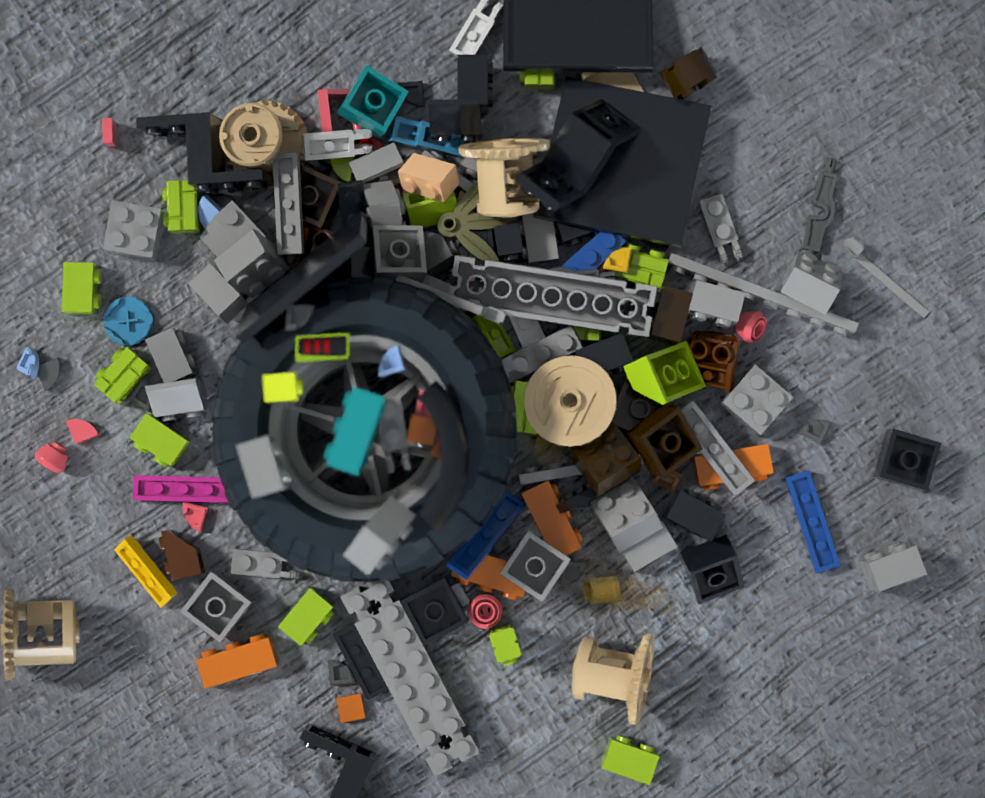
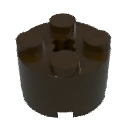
M702 47L672 63V67L669 69L665 68L659 73L672 96L682 100L692 95L697 90L696 86L702 89L718 78L716 69Z

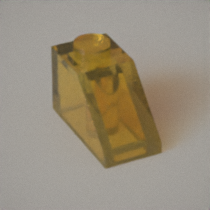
M615 573L585 578L586 584H582L584 599H589L590 604L622 601L619 579Z

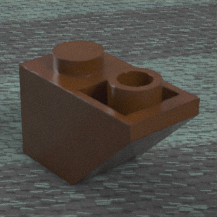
M171 530L161 531L162 537H159V544L162 552H166L167 561L164 562L167 576H171L172 580L205 573L199 547Z

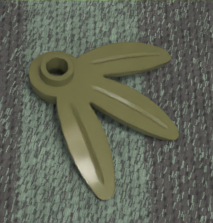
M477 183L462 196L455 207L454 213L447 212L439 218L438 229L446 237L456 236L461 244L477 258L483 261L486 259L499 261L492 248L470 230L494 229V226L509 224L512 218L482 216L479 213L469 215L477 207L476 201L479 200ZM452 220L454 222L452 228H446L447 221Z

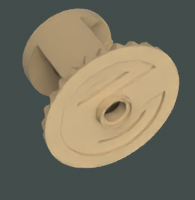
M262 100L241 104L233 108L225 116L220 127L219 137L222 149L225 152L226 166L230 171L262 169L273 175V160L278 154L297 152L300 154V164L305 165L306 163L303 155V134L308 133L300 116L290 107L275 101ZM268 186V187H267V189H273V188H274V186Z
M510 138L478 141L459 146V154L461 156L472 157L477 161L479 200L476 201L477 212L480 215L502 218L516 217L534 213L540 208L539 199L532 194L526 193L515 180L520 172L534 166L533 155H537L536 151H548L550 140L542 138ZM505 173H507L508 183L505 181Z
M563 356L543 364L532 375L525 390L524 408L530 425L542 438L559 446H581L591 442L607 430L616 411V392L609 375L597 363L579 356Z
M5 588L4 623H1V646H4L5 681L12 680L15 677V666L73 664L76 661V643H80L79 620H76L75 602L73 600L15 602L14 591L11 588ZM53 619H62L63 646L44 647L43 642H38L36 647L18 648L19 621L27 620L28 642H33L37 626H43L48 641H54Z
M644 635L635 654L598 647L597 638L584 637L579 645L572 670V695L574 699L584 700L585 693L625 700L626 708L628 709V721L630 724L638 726L644 711L651 680L655 647L654 635Z

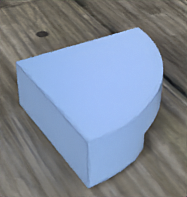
M208 194L201 198L198 206V216L205 229L213 217L222 210Z
M398 345L390 348L383 355L379 364L380 377L405 371Z
M26 347L16 369L30 377L36 378L39 369V356L37 352Z

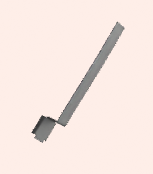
M848 237L843 245L855 257V260L920 316L925 318L929 311L861 254L864 248L862 244L855 238Z
M402 275L397 276L395 280L430 290L448 303L485 316L486 319L498 324L504 321L505 311L492 306L482 307Z

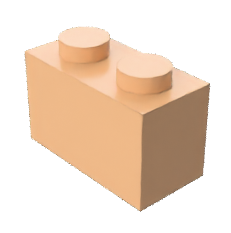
M413 153L398 171L402 190L441 202H445L460 184L455 164Z

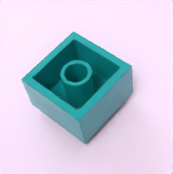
M366 65L359 73L337 114L362 129L372 130V135L380 139L387 131L409 91Z

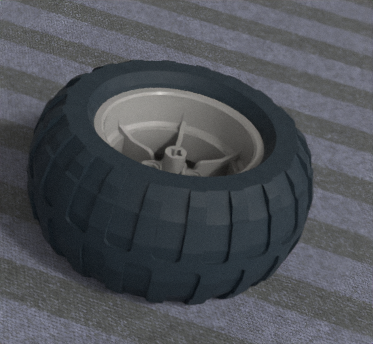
M344 277L328 280L327 283L312 287L293 303L314 305L312 317L303 327L293 331H285L286 310H284L248 341L242 344L240 342L235 352L228 357L222 370L223 376L219 384L217 396L213 399L211 418H213L212 457L225 489L224 494L232 509L237 512L257 541L287 560L289 564L304 571L344 582L394 580L415 574L438 564L469 541L490 517L504 492L515 456L517 435L515 400L509 379L495 349L466 314L440 298L439 295L422 287L418 288L386 277ZM349 333L351 360L296 362V336ZM396 345L399 346L405 371L398 373L408 379L382 397L400 396L404 412L420 390H426L437 380L454 401L466 429L469 447V469L466 485L455 511L439 532L418 514L432 496L440 474L441 459L430 455L433 446L408 441V454L425 458L417 471L406 482L389 491L385 452L383 453L378 427L363 469V474L373 496H357L339 491L327 484L325 481L340 471V469L326 465L328 459L324 458L325 453L312 469L304 454L301 443V419L336 436L337 433L333 432L338 417L343 418L346 409L306 403L314 389L325 378L338 370L344 369L345 395L347 391L352 392L353 387L371 393L360 364L379 365L383 355ZM297 373L298 379H303L304 394L299 395L300 401L266 403L264 401L263 375ZM436 429V434H435L434 443H435L436 438H437V436H438V431H437V429ZM272 436L275 440H280L284 456L280 458L283 466H288L292 482L288 483L289 489L260 498H252L236 445L261 437ZM401 450L391 451L395 453H402ZM392 496L416 515L410 523L414 528L404 540L400 537L397 539L400 545L391 556L386 553L390 558L380 570L375 567L367 575L343 555L366 523L385 501Z

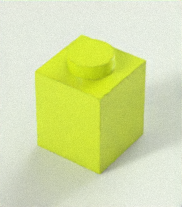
M297 373L263 375L264 401L266 403L300 401L299 395L304 394L303 379H298Z

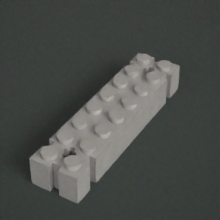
M455 255L452 276H457L458 282L457 285L450 286L449 294L474 304H479L482 307L492 306L505 311L504 314L509 316L619 332V326L628 327V334L649 337L652 316L647 315L646 311L647 306L654 307L657 289L655 285L635 282L634 288L626 287L627 282L624 280L488 259L485 260V265L475 264V257ZM476 277L481 278L480 282H484V287H480L478 291L472 289L474 286H470V281H474ZM626 300L631 301L630 304L634 305L633 310H628V314L622 313L624 310L620 309V305L625 304Z
M392 581L367 582L369 588L365 591L359 586L340 598L349 615L355 612L358 616L359 621L355 623V626L420 750L427 747L429 753L426 754L425 759L434 776H437L452 768V760L459 757L461 762L480 753V748L471 731L464 733L462 727L465 726L466 721L426 646L422 645L400 602L401 598L396 601L393 599L391 592L396 589ZM371 600H375V603L378 601L381 603L379 613L369 609L372 605ZM442 735H446V738L448 736L452 738L450 745L445 746V743L443 745L440 743Z

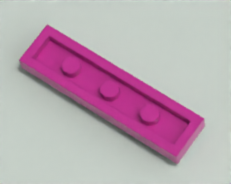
M134 475L133 500L228 503L220 477Z

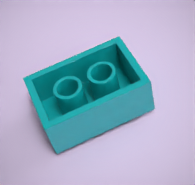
M353 387L352 392H346L342 406L346 408L343 418H337L333 432L337 433L334 444L329 442L325 451L324 458L328 459L326 465L357 476L362 475L388 401L385 397Z

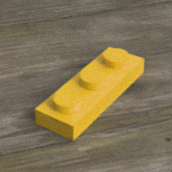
M132 535L125 538L114 549L160 608L178 594L173 584L167 580L157 564L151 560L141 544Z

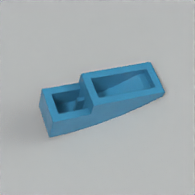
M398 116L393 118L389 126L386 143H394L402 147L421 151L426 150L427 152L434 151L438 154L463 157L459 154V146L467 144L461 143V140H451V143L447 144L436 143V140L431 139L429 122H417Z

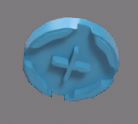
M136 297L118 298L108 306L104 313L105 331L113 341L120 345L134 346L140 344L149 337L153 330L154 317L152 310L145 302Z

